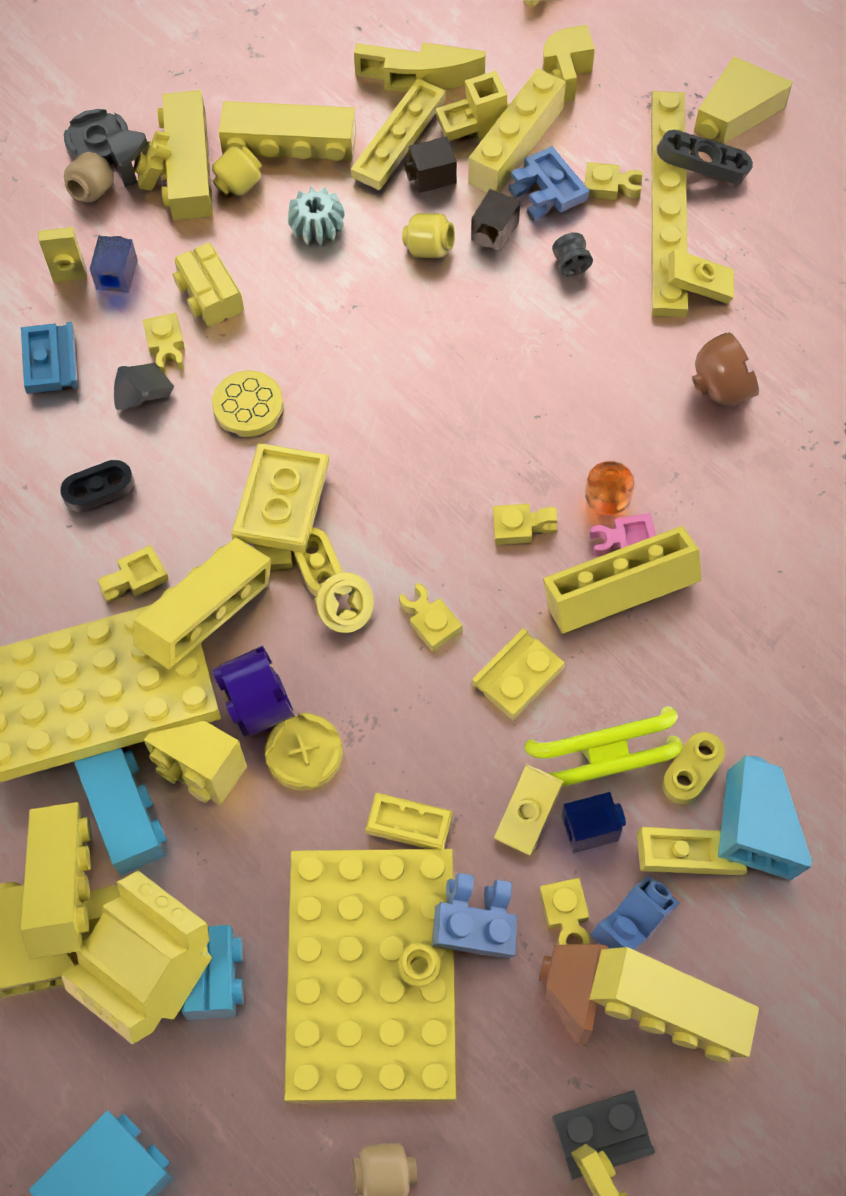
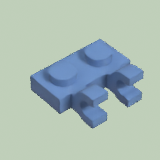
M553 146L526 157L524 168L511 171L510 176L515 183L510 184L508 190L515 198L527 193L535 183L542 190L529 194V200L533 205L527 208V214L533 221L545 216L553 206L561 213L588 200L590 191Z
M457 873L455 880H447V903L440 902L435 906L432 947L506 959L516 956L517 915L506 913V908L511 898L512 882L497 879L494 881L493 886L487 885L484 887L485 909L468 907V901L473 891L474 875Z

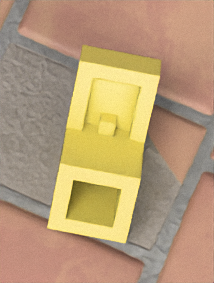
M588 25L561 29L553 33L544 45L542 70L566 81L564 102L575 101L576 74L588 73L593 70L595 47Z
M496 70L465 80L466 99L436 108L437 119L445 137L447 136L449 141L475 132L479 140L483 139L508 107V95Z

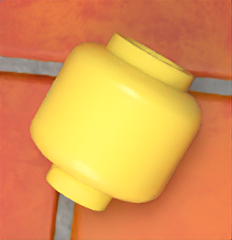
M232 146L213 163L212 170L216 177L212 182L225 196L231 192L237 197H242L261 179L259 169L262 165L245 146L241 149Z
M417 213L410 218L408 225L404 226L402 240L404 246H408L413 257L443 258L448 250H451L454 246L455 229L453 223L449 222L443 214Z

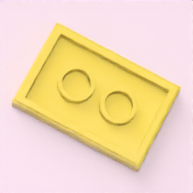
M258 443L231 532L232 540L237 537L245 543L305 553L330 463L329 455Z

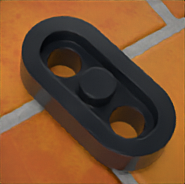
M109 460L68 476L61 484L60 493L65 505L69 509L83 512L126 496L133 488L134 478L130 467L125 462ZM115 480H121L117 485H110ZM80 493H87L85 497L76 498Z

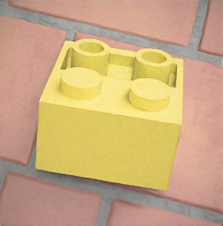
M207 721L148 733L144 739L150 752L149 758L157 767L155 771L171 783L179 780L189 786L188 792L204 803H208L211 799L221 806L247 768L239 740Z

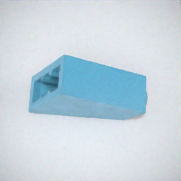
M745 755L727 770L718 857L793 880L811 868L812 859L782 767L767 763L761 757Z

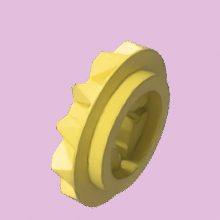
M350 572L332 574L325 582L319 585L318 596L314 599L318 610L316 615L327 628L340 633H350L360 629L367 623L373 611L374 597L370 586L362 577ZM350 592L347 602L355 611L341 609L337 612L339 602L335 600L336 597L333 595L345 596Z

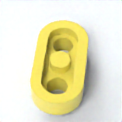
M312 527L306 550L314 547L318 551L314 554L293 551L308 590L317 597L320 590L318 582L323 578H329L332 574L341 573L342 569L326 533L321 529Z
M709 732L694 734L669 766L662 781V788L670 801L680 805L694 802L714 776L725 756V747L716 735ZM699 747H709L712 754L703 755L699 751ZM686 776L691 784L683 786L677 781V777Z

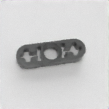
M679 130L667 131L657 145V153L664 162L730 183H741L753 168V161L745 151ZM698 152L708 154L712 162L704 161L700 158Z

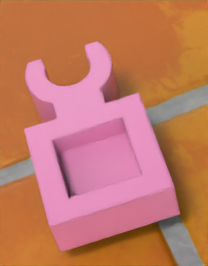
M651 513L615 518L613 529L604 525H596L591 527L589 531L590 539L602 538L605 541L604 544L594 545L593 555L596 557L608 554L612 549H621L656 536Z

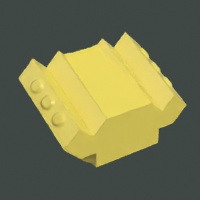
M136 871L117 881L120 896L102 905L103 913L100 916V920L89 938L82 945V951L76 952L79 964L61 973L65 990L132 1045L153 1033L162 1018L175 1019L212 959L206 946L210 940L207 923L140 871Z

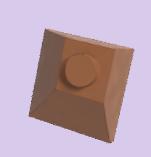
M554 945L552 957L543 956L539 981L547 982L544 995L578 1046L586 1047L593 1030L597 1003L589 999L601 949H608L606 945Z

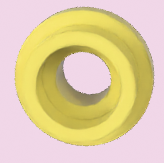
M426 944L410 945L399 957V973L403 980L412 986H427L437 978L440 972L439 956L432 947ZM415 960H424L428 965L427 969L422 973L413 971L411 965Z

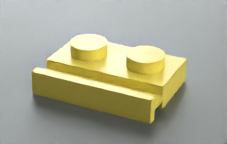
M523 628L472 679V686L481 690L488 700L510 719L514 720L564 669L565 662L538 639H533L528 634V631Z

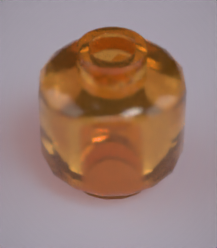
M603 461L596 464L590 470L586 480V501L594 511L603 515H616L623 512L630 505L635 487L634 476L630 469L620 462Z

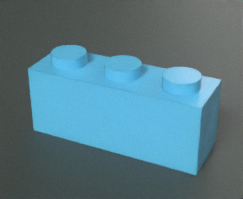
M123 748L74 761L112 865L117 872L122 875L165 857L161 843L166 842L167 838L159 819L152 821L147 808L154 805L146 785L138 786L134 773L139 772L140 769L132 750L124 751Z

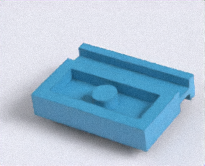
M72 321L66 322L67 325L57 326L56 323L21 327L23 378L27 394L62 390V387L65 386L78 388L75 337Z

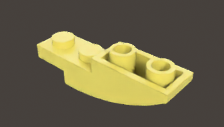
M422 42L420 52L356 43L354 50L355 76L384 80V90L408 92L417 79L443 90L465 86V80L486 74V51Z

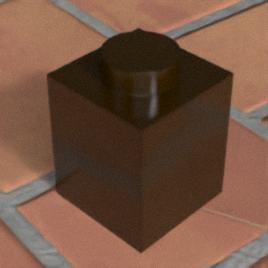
M447 136L408 146L409 160L404 162L408 180H414L419 193L457 183V161Z
M489 189L471 218V240L476 241L483 247H491L501 252L519 223L520 201Z

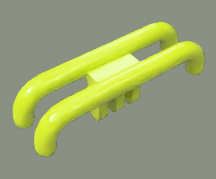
M665 706L662 708L660 715L557 741L540 743L530 739L524 744V750L531 757L540 759L554 758L582 751L590 764L557 772H546L563 780L562 787L671 760L681 753L683 744L678 736L671 735L667 738L665 745L629 754L628 739L660 732L675 724L678 719L676 710L671 706Z

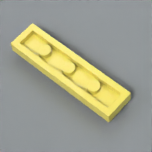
M417 79L352 166L351 178L381 190L409 151L408 146L415 143L436 114V108L441 107L446 100V91Z

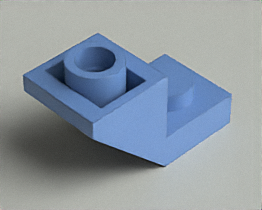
M649 875L629 892L618 908L602 920L590 935L599 944L608 946V949L629 947L636 951L676 909L680 902L672 896L671 891L666 885L655 881Z

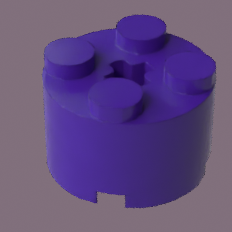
M263 645L220 664L219 667L212 670L221 691H225L229 700L225 703L234 724H238L244 737L256 735L295 717L279 675L276 674L273 667H270L272 661Z

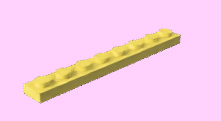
M652 91V316L687 317L688 290L668 284V255L674 249L687 253L686 169L664 162L657 153V145L667 131L679 130L686 133L685 92Z

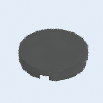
M99 108L87 110L76 115L70 121L67 131L65 129L63 134L67 153L73 161L82 153L92 152L105 158L110 165L113 164L105 135L111 132L129 130L127 123L121 115L115 112V115L107 113L106 109Z

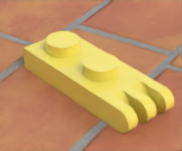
M641 827L637 832L640 871L744 875L747 873V866L718 857L721 831Z

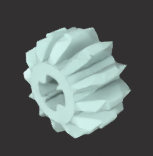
M312 186L309 193L298 191L297 199L290 200L287 215L288 225L292 228L295 238L303 237L306 244H309L312 240H317L320 246L324 238L334 241L335 232H342L344 226L343 217H345L344 207L339 202L337 194H328L326 187L319 192L315 191Z

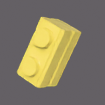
M208 242L195 248L193 252L187 251L176 256L174 262L177 272L172 275L181 293L187 291L190 298H187V302L195 318L201 316L206 326L211 327L223 322L225 318L229 319L243 312L242 294L212 243Z

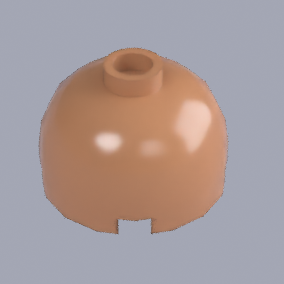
M726 332L707 342L700 349L695 360L697 374L692 376L697 392L701 396L707 394L713 402L722 406H734L759 395V385L755 372H748L745 363L749 358L732 333Z

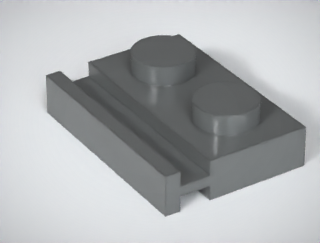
M634 1090L552 1116L564 1159L570 1172L571 1181L583 1177L571 1152L584 1144L596 1150L597 1153L604 1151L613 1167L648 1157L655 1153Z

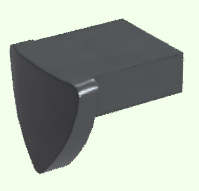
M130 130L107 133L105 137L111 156L124 186L127 187L138 183L132 161L140 155L147 144L145 133Z
M155 363L130 367L120 366L117 369L114 382L116 410L130 409L139 406L144 401L170 397L174 385Z

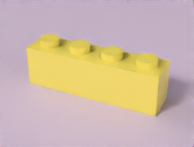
M539 68L535 70L469 156L468 184L486 193L489 189L499 193L512 178L510 176L511 171L521 166L525 158L563 110L566 81Z
M202 90L163 93V108H157L158 123L160 128H164L165 133L170 134L166 146L171 147L170 156L163 161V172L161 174L162 180H167V186L162 187L164 207H170L173 220L213 217L206 111Z
M223 101L218 131L222 154L232 146L240 149L245 146L254 156L353 161L356 136L355 107Z
M683 526L543 578L548 610L562 634L702 581L699 548Z
M237 537L224 547H219L211 558L201 566L194 567L185 579L175 587L168 588L159 600L149 608L142 609L136 615L133 622L134 646L166 668H172L269 585L271 558Z
M78 802L34 808L29 811L21 933L30 959L82 951V933L89 932L88 912L83 904L84 901L90 900L89 881L85 871L91 870L90 851L88 846H86V842L92 841V829L89 817L82 818Z
M629 947L601 949L589 1000L605 1006L604 1012L607 1015L624 1020L635 1019L639 1021L638 1027L654 1034L667 1033L673 1036L672 1042L674 1044L691 1049L699 1047L706 1050L705 1057L714 1061L730 1063L731 1057L750 1056L759 1011L758 1006Z

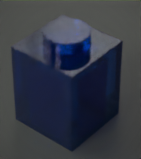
M98 236L89 268L96 290L130 292L138 261L132 239L121 236Z
M610 792L563 805L561 817L573 853L619 841L623 830L622 827L626 826V819L621 804H614Z

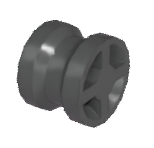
M572 232L565 234L552 245L555 257L560 259L558 266L563 275H579L590 268L593 263L591 253L585 249L586 240L580 233Z

